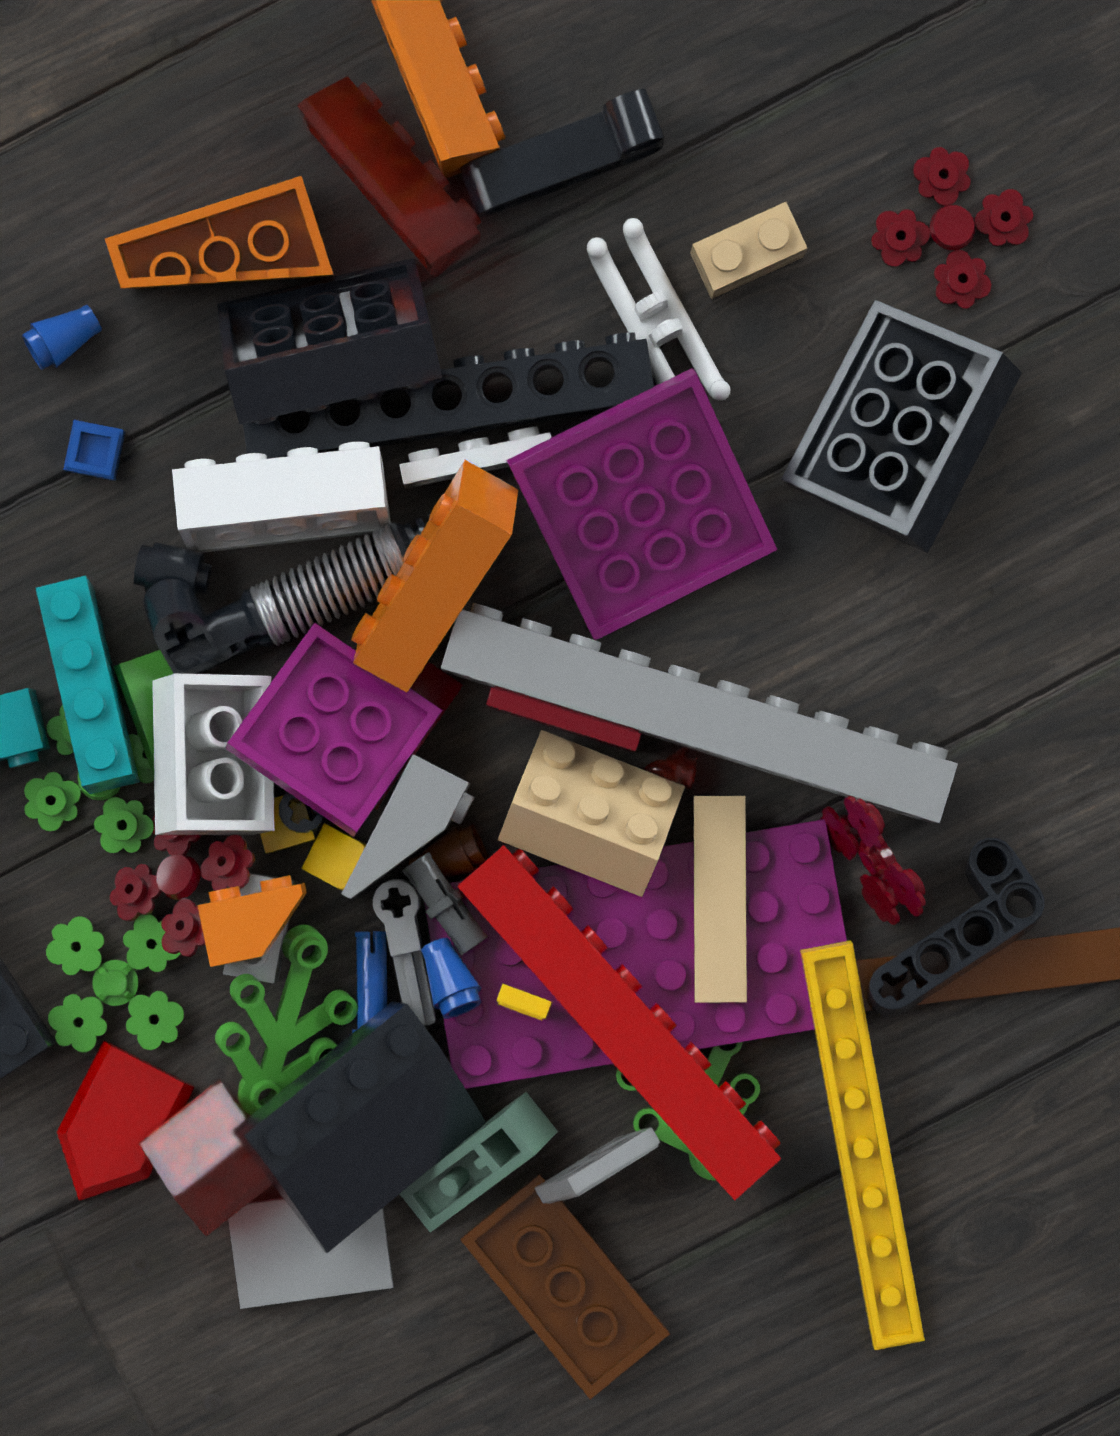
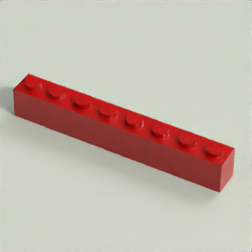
M503 845L457 887L735 1201L781 1160V1157L774 1151L781 1142L761 1120L754 1126L750 1124L739 1111L746 1105L745 1101L727 1081L719 1087L705 1073L712 1064L692 1042L683 1048L670 1032L677 1027L675 1022L658 1003L654 1004L650 1009L636 995L642 988V985L623 964L614 970L601 954L608 947L589 925L580 931L567 915L574 909L554 886L548 892L542 889L533 878L540 870L519 848L511 854Z

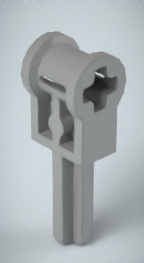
M392 879L383 883L376 890L373 897V909L376 916L385 925L401 1002L408 1004L424 1026L435 1023L436 1015L425 961L421 952L423 944L417 914L421 907V896L410 881ZM391 888H398L400 895L410 896L411 904L403 908V916H396L394 909H385L383 900L391 896Z

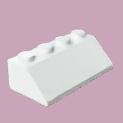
M349 442L340 445L339 451L318 453L316 448L303 447L288 451V457L267 459L265 454L249 453L236 457V462L216 464L212 459L188 461L184 464L185 468L172 469L178 531L187 549L201 552L372 534L374 530L381 529L386 524H391L383 461L379 446L370 447L367 442Z

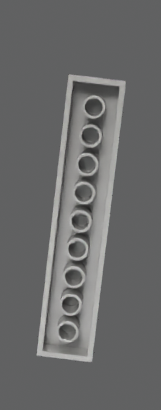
M473 603L470 612L462 609L455 620L441 665V669L445 673L493 688L495 686L630 727L639 730V733L837 795L844 797L850 795L856 800L861 798L865 803L869 802L876 807L927 823H940L958 766V763L946 760L948 754L946 749L924 742L913 743L912 749L897 745L899 735L869 726V728L865 727L863 734L847 729L849 719L824 711L816 712L815 717L810 718L797 713L800 704L770 695L765 703L748 698L750 689L724 680H720L716 688L698 683L700 673L676 665H671L667 673L649 668L651 658L624 649H621L619 658L599 652L601 642L576 634L571 635L569 642L550 637L552 627L522 618L520 627L501 622L503 617L501 611Z

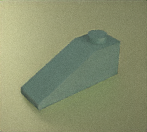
M525 1092L486 1121L484 1125L402 1191L400 1196L428 1231L432 1232L536 1155L558 1131L529 1094Z

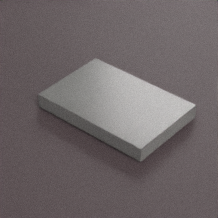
M284 1198L227 1206L240 1309L389 1289L394 1286L383 1208L330 1252L325 1253Z

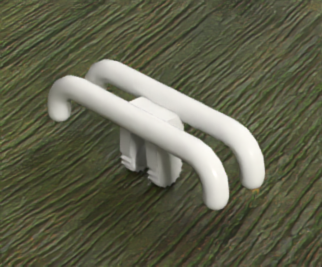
M630 218L623 225V233L627 244L653 294L643 298L637 304L615 266L606 242L602 238H592L587 244V252L591 263L627 331L635 332L636 340L647 339L652 377L656 385L675 377L659 346L677 337L709 395L717 401L727 399L731 391L730 385L724 381L653 251L641 221L636 218Z

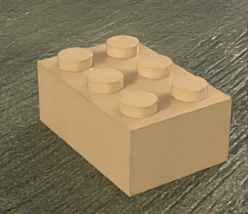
M541 730L511 803L498 841L642 897L660 857L685 786Z

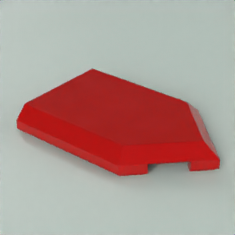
M104 1040L57 1130L78 1200L80 1201L149 1178L195 1086Z

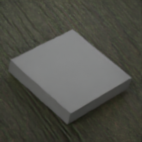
M652 1127L616 1137L534 1189L543 1204H551L578 1197L659 1147L658 1144L661 1142Z

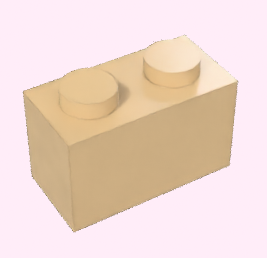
M784 202L692 244L690 254L710 298L713 299L803 258L807 251V246L787 202Z

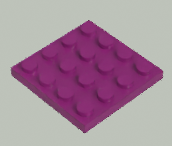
M693 368L506 460L594 640L606 636L777 550L704 388Z

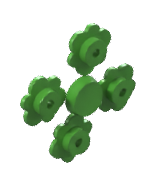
M62 705L59 711L60 716H55L48 722L47 733L53 740L58 741L57 750L59 753L70 755L74 751ZM129 734L139 780L143 783H151L154 781V776L148 759L144 758L145 751L139 735ZM57 772L48 773L44 780L40 778L31 779L26 784L24 793L29 802L25 805V814L32 819L38 818L40 827L46 831H56L62 826L63 820L72 821L77 817L78 809L74 804L79 801L82 791L84 795L93 800L108 799L103 805L104 815L98 816L94 821L95 829L102 833L100 843L105 851L117 853L124 848L127 852L135 853L141 847V840L147 839L153 833V821L150 817L143 814L144 806L140 801L131 800L126 803L122 798L113 797L121 787L89 794L81 785L79 772L77 774L78 784L69 780L63 781L62 776ZM50 796H54L56 799L53 805H49L47 802ZM121 821H126L127 827L124 830H120L118 827Z
M151 914L140 915L134 922V930L127 931L123 936L124 945L130 948L127 952L128 963L121 960H110L102 965V955L98 949L104 945L105 939L100 932H93V925L88 918L78 916L73 918L68 923V926L66 924H57L53 928L52 936L55 940L51 941L46 948L48 960L53 964H62L63 971L68 975H75L80 969L84 971L96 970L93 976V990L98 997L90 996L82 1000L80 996L70 994L65 997L63 1005L56 1006L50 1011L48 1022L53 1029L57 1030L55 1039L59 1045L69 1046L72 1044L73 1048L79 1052L92 1050L97 1042L96 1036L103 1035L108 1027L107 1022L101 1018L104 1012L103 1003L111 1006H120L129 1002L128 1010L132 1017L127 1020L126 1029L130 1034L137 1035L138 1043L144 1049L153 1050L159 1047L162 1041L170 1043L177 1039L178 1029L176 1026L184 1019L183 1007L177 1002H168V996L163 991H156L150 997L146 995L135 996L138 989V976L134 969L141 970L149 966L152 971L161 972L166 968L167 960H174L181 954L180 952L170 954L163 949L162 937L165 931L161 926L162 921L158 922L157 918ZM150 939L156 941L157 945L155 948L148 946ZM74 942L80 943L81 949L79 951L73 949ZM152 1015L159 1017L157 1024L151 1022ZM77 1017L83 1019V1025L81 1027L77 1026L75 1023Z

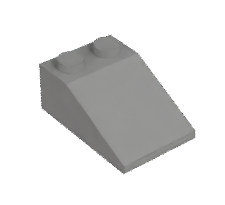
M413 754L341 894L350 899L356 897L447 830L452 821L460 825L475 798L466 793L471 783Z

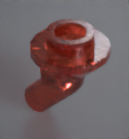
M682 747L666 759H658L651 762L642 770L681 784L687 789H692L696 775L697 759L688 758V747Z

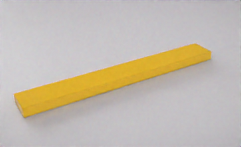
M850 940L800 950L872 1346L874 1350L925 1341L853 943Z

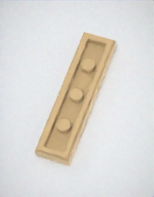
M694 796V1003H747L745 796Z

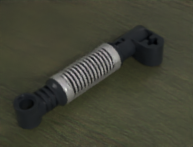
M421 517L415 519L417 526L413 528L410 523L404 525L397 522L389 525L386 524L385 527L373 531V539L368 534H365V543L360 538H357L356 546L352 542H348V550L340 545L339 553L334 549L331 551V557L324 553L322 557L323 562L318 557H315L314 564L307 560L306 569L303 565L299 564L297 571L290 568L289 575L282 572L281 580L277 576L273 577L272 582L266 579L265 583L260 582L259 585L256 584L255 587L251 586V588L244 590L240 600L207 615L192 588L186 582L178 579H167L157 582L149 588L143 600L155 642L174 674H201L260 646L271 649L279 646L280 643L284 644V641H290L289 633L291 632L294 637L298 638L297 629H301L302 633L306 634V625H309L311 628L314 622L317 621L320 626H323L322 618L324 617L327 622L331 623L332 618L330 614L334 613L335 617L339 619V610L342 609L343 613L348 615L347 607L351 606L352 610L356 611L355 603L359 602L360 606L364 607L365 602L363 599L365 598L368 599L369 603H373L372 595L375 594L378 598L388 577L391 574L397 575L404 563L403 557L411 541L417 534H421L428 521L423 522ZM179 620L184 625L175 629L173 621Z

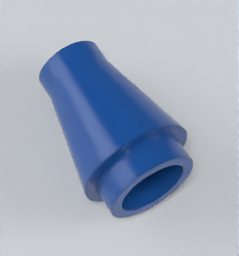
M86 304L77 310L31 323V330L23 333L22 338L39 368L44 370L51 365L54 368L60 366L92 336L101 332L102 328L95 314Z
M449 938L435 940L421 949L425 959L434 1009H440L443 1018L449 1019L463 1015L482 1003L478 994L482 989L457 954Z

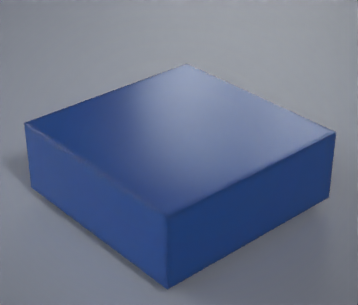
M73 420L63 470L116 481L126 431Z

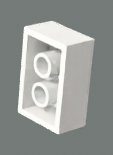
M175 673L153 680L155 835H255L275 831L274 782L225 749L229 739L270 685L271 676Z

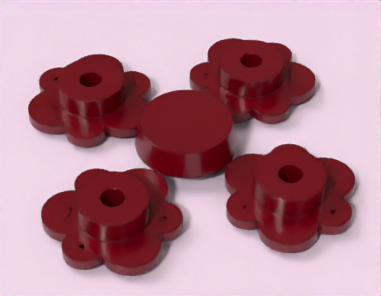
M936 147L931 151L930 157L918 159L913 167L915 178L921 182L918 187L919 194L924 198H931L933 196L939 205L944 206L932 216L930 228L925 223L916 221L914 212L909 209L902 210L898 215L893 211H885L877 217L876 229L878 232L872 236L871 244L876 250H882L881 257L883 262L891 267L901 265L905 259L910 262L919 260L922 255L921 246L928 242L930 235L940 247L954 250L948 255L946 264H940L934 270V277L939 282L936 286L935 294L937 299L943 304L956 302L960 308L968 309L974 304L975 299L984 298L989 294L991 281L984 275L986 270L985 262L980 258L971 260L967 252L959 249L970 243L974 236L975 228L982 234H989L988 239L993 246H1002L1006 241L1012 245L1022 244L1028 237L1029 229L1026 224L1032 220L1033 211L1030 207L1023 206V197L1017 190L1007 189L999 197L995 194L987 195L982 202L983 210L979 211L975 219H973L972 215L965 208L952 205L957 200L959 192L966 191L970 186V178L965 174L969 167L968 158L961 152L948 154L946 149ZM939 172H945L947 174V178H940ZM1001 215H1008L1009 221H1003ZM903 233L905 239L898 240L896 234ZM958 276H965L966 283L959 282Z
M850 795L844 799V805L849 813L848 817L844 814L838 816L833 808L830 806L825 807L822 810L823 816L820 820L824 819L826 822L831 846L837 852H842L848 860L854 859L856 854L859 853L864 867L871 874L870 876L867 874L860 876V882L863 886L861 892L863 898L875 910L879 919L883 922L888 921L892 925L899 923L900 917L895 909L899 902L902 905H906L907 909L914 916L918 917L923 913V906L926 905L925 898L923 897L925 895L924 884L912 869L907 868L903 870L897 863L892 850L881 835L885 828V823L878 809L873 804L865 803L861 798L856 800ZM859 836H860V838L862 839V840L860 841V846H859V843H858Z
M154 816L153 819H152V821H153V824H154L153 833L155 834V816ZM237 834L227 837L224 843L220 841L212 843L209 847L210 857L203 861L201 868H199L195 859L186 855L190 850L191 843L197 842L201 835H157L154 839L155 848L162 852L168 851L171 856L161 862L156 875H152V869L146 864L138 865L135 870L130 867H124L118 871L115 876L116 888L110 894V902L117 906L118 916L124 921L131 922L137 919L140 913L143 915L151 914L155 908L154 900L162 892L170 899L180 900L175 904L173 914L166 915L162 920L161 926L165 931L162 937V947L170 954L180 952L185 957L194 956L198 946L206 944L198 906L193 901L185 898L190 896L197 888L200 875L205 880L212 882V887L215 891L236 886L242 889L247 885L250 879L248 868L254 864L255 855L247 850L246 840Z

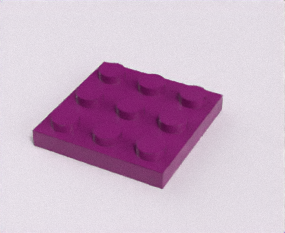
M314 623L229 739L225 749L354 837L438 719L442 710L411 688L406 693L353 664L356 651Z

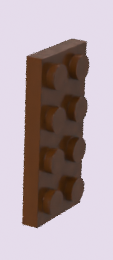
M539 1173L465 1233L460 1240L591 1400L669 1336L670 1332L564 1201L551 1204L542 1203L534 1189L546 1181L542 1174Z

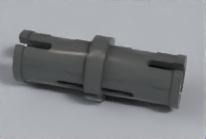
M429 852L402 871L429 909L425 912L431 920L437 919L461 956L488 937L461 900L465 897L459 888L453 889Z

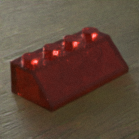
M346 76L304 99L297 105L304 126L434 279L481 241L480 232L476 228L482 222L478 215L463 198L455 203L443 188L449 184L445 176L431 160L422 164L410 149L416 143L398 121H395L390 126L377 110L383 104L365 82L357 87Z

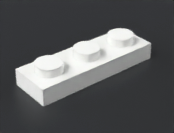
M528 427L509 432L510 441L490 445L488 437L459 443L460 451L440 456L438 448L408 454L410 462L399 464L404 487L408 489L453 479L464 460L469 461L486 472L509 467L506 460L550 439L551 434L550 432L539 434L538 427Z

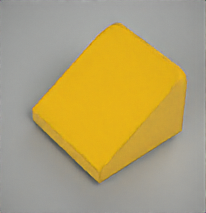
M324 823L301 869L343 891L367 844Z

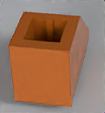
M289 875L260 881L262 892L241 896L239 886L208 892L210 903L198 905L210 967L266 955L306 895L305 883L292 885L291 876Z

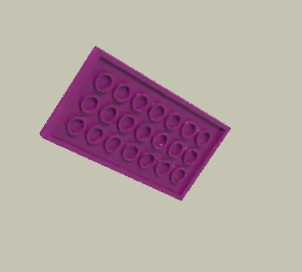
M824 819L746 832L747 1003H694V841L664 846L662 848L658 862L642 897L559 864L538 868L540 871L533 876L545 892H548L554 886L568 901L574 910L567 917L580 931L589 925L606 944L608 949L601 955L614 970L623 964L637 979L642 988L636 995L649 1009L658 1003L677 1025L670 1033L683 1048L690 1042L698 1049L815 1030L800 950L847 941L827 826ZM463 881L452 882L450 884L453 887V889L456 890L458 889L457 886ZM466 896L461 900L488 937L462 956L437 919L431 920L426 913L431 942L441 938H449L453 948L482 988L478 993L482 1003L478 1007L454 1018H443L451 1066L465 1089L613 1064ZM424 902L425 910L429 909L426 903ZM502 984L551 1001L552 1005L547 1019L541 1021L498 1005L496 1000Z

